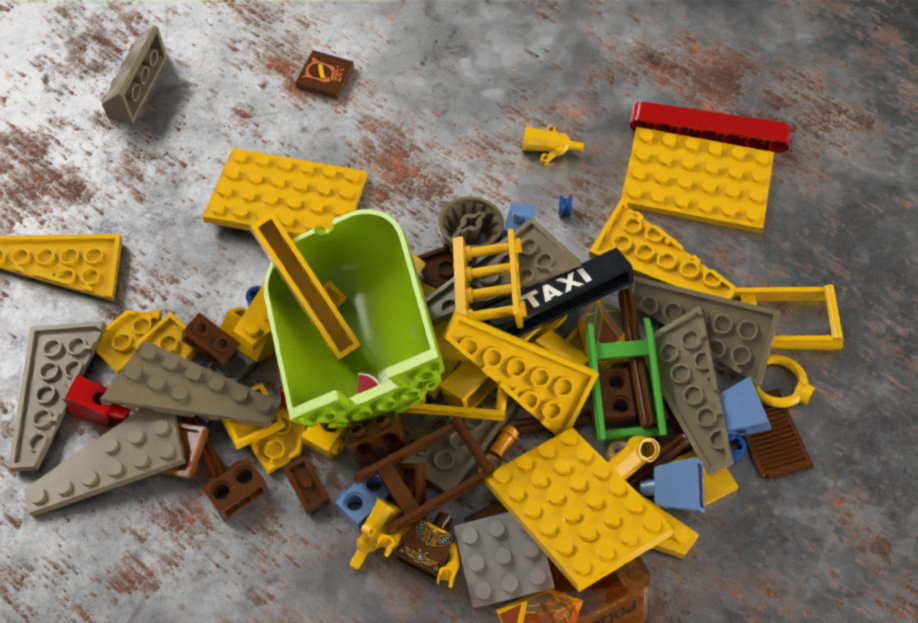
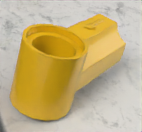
M635 435L627 441L626 447L608 463L626 480L643 464L654 461L659 455L660 446L653 438ZM644 443V444H645V450H644V452L641 454V446H642V444Z

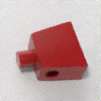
M76 375L65 396L71 416L105 427H109L113 419L121 422L127 419L131 408H125L121 404L111 403V406L101 404L100 398L108 388L79 375Z

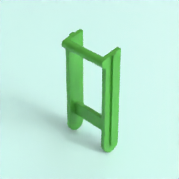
M650 318L643 319L645 340L595 344L593 323H587L585 335L589 368L598 372L597 360L647 356L656 425L652 428L631 427L605 430L598 375L592 387L597 441L627 439L635 435L645 437L667 435L653 327H651Z

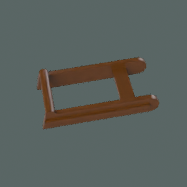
M456 417L450 423L361 470L354 476L353 480L358 485L379 475L403 513L402 517L396 519L385 528L386 533L390 535L485 482L484 477L494 472L495 469L461 418ZM457 432L483 471L419 506L394 466Z

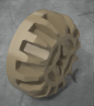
M474 196L460 197L447 203L439 214L438 236L441 237V244L444 247L450 246L452 254L453 238L463 236L466 246L471 248L497 244L502 240L503 216L500 210L486 199ZM483 231L486 233L484 243L480 241L481 232Z

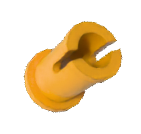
M506 425L499 430L500 435L488 450L502 459L512 443L518 441L517 436L519 432L510 425Z

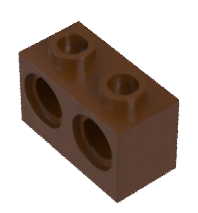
M200 312L182 331L181 341L222 372L239 352L240 343Z
M628 368L598 370L605 428L633 426L635 417L639 415L637 403L633 400L632 393L635 392L632 377H629ZM618 384L621 388L615 389L612 388L610 385ZM621 407L625 412L619 413L614 408Z
M395 410L346 428V446L360 468L377 462L409 445L408 432Z
M249 458L235 462L227 472L221 476H214L202 487L206 497L223 522L269 492L265 480ZM246 476L252 477L248 483H240L242 478ZM221 492H229L228 496L224 499H217Z

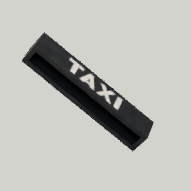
M616 247L581 263V266L552 277L521 292V301H525L527 317H523V328H518L514 316L484 320L485 324L519 338L634 283L632 264ZM512 297L487 309L513 305Z

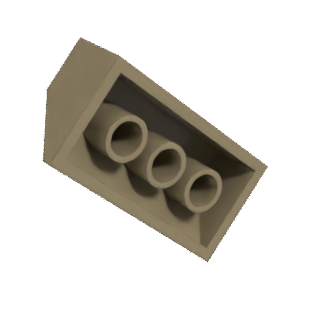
M152 26L140 34L135 43L131 45L126 60L121 63L119 73L112 80L111 88L102 99V107L107 118L133 124L167 58L158 26Z

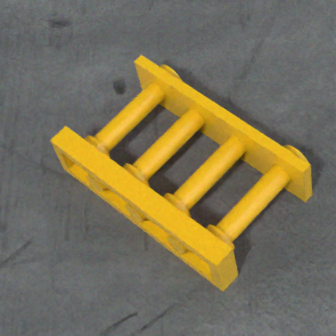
M513 228L508 229V242L471 248L466 246L463 236L453 238L455 311L478 321L514 316L518 328H523V317H527L525 301H521L518 253H522L520 238H515ZM509 252L510 263L478 268L469 266V261H472V258ZM511 273V284L472 289L469 282L473 281L474 278ZM512 294L513 305L477 311L471 309L470 303H473L476 299Z

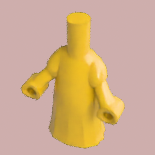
M526 125L522 151L549 152L548 154H542L540 159L542 166H547L555 156H561L567 150L583 152L584 143L570 141L565 133L557 132L553 125H549L547 130Z
M377 498L370 515L361 527L362 535L356 542L357 551L349 563L353 568L359 569L367 554L378 550L375 549L379 537L381 535H388L385 528L402 515L398 506L382 498Z

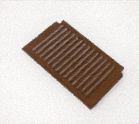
M778 388L765 392L773 397H782ZM762 403L772 429L742 435L760 478L767 476L769 480L814 468L788 408H776Z

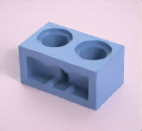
M376 475L357 485L354 483L349 489L345 488L336 498L335 505L337 512L358 532H361V527L370 515L377 498H382L389 502H392L394 499L379 475ZM373 484H378L381 486V488L375 492L368 490L369 486ZM352 503L362 504L358 510L353 511L349 509Z

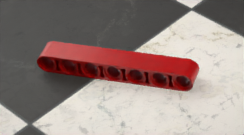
M649 102L635 103L632 107L630 128L633 131H636L637 126L774 153H783L789 149L791 127L784 122Z

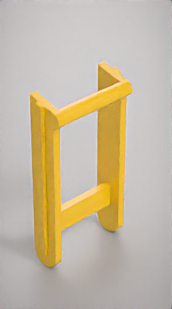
M828 284L824 287L736 288L732 300L757 305L759 301H826L832 335L775 336L771 350L843 349V334L834 285Z
M439 348L442 360L471 361L458 349ZM498 385L495 409L425 404V392L423 394L424 400L400 412L504 421L508 393Z

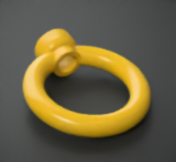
M770 354L767 365L777 364L788 368L796 376L798 385L790 396L773 397L766 394L758 385L753 383L760 401L763 404L776 408L790 407L799 402L807 405L815 387L808 384V378L804 369L789 357Z

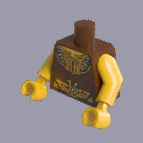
M443 512L438 513L433 523L421 518L416 523H412L393 534L381 535L375 546V549L379 547L386 548L384 552L386 557L394 549L395 561L437 582V584H441L442 580L449 581V588L453 587L455 575L460 567V553L458 545L455 543V535L447 531L453 519Z

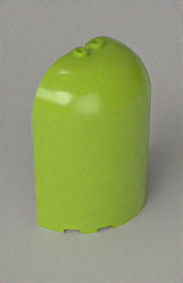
M373 209L356 210L343 216L335 217L331 221L332 226L324 230L323 227H313L308 232L292 239L322 287L329 280H332L349 298L338 311L361 346L341 359L336 360L272 262L268 267L264 280V299L289 418L295 423L314 427L316 423H327L328 428L347 427L351 421L363 420L364 422L393 410L398 414L424 400L423 394L427 391H434L442 381L441 373L445 371L409 241L396 220L382 211ZM358 373H367L374 376L380 382V385L357 394Z

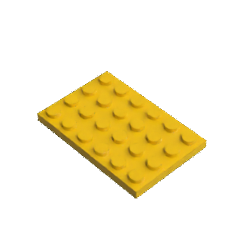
M636 126L621 199L627 202V206L632 209L761 234L765 220L774 152Z
M232 148L202 216L204 223L250 231V225L273 211L290 238H295L308 232L313 227L319 226L326 230L332 226L331 221L335 217L356 211L368 178L367 171Z
M573 427L484 477V484L578 592L673 535V527Z

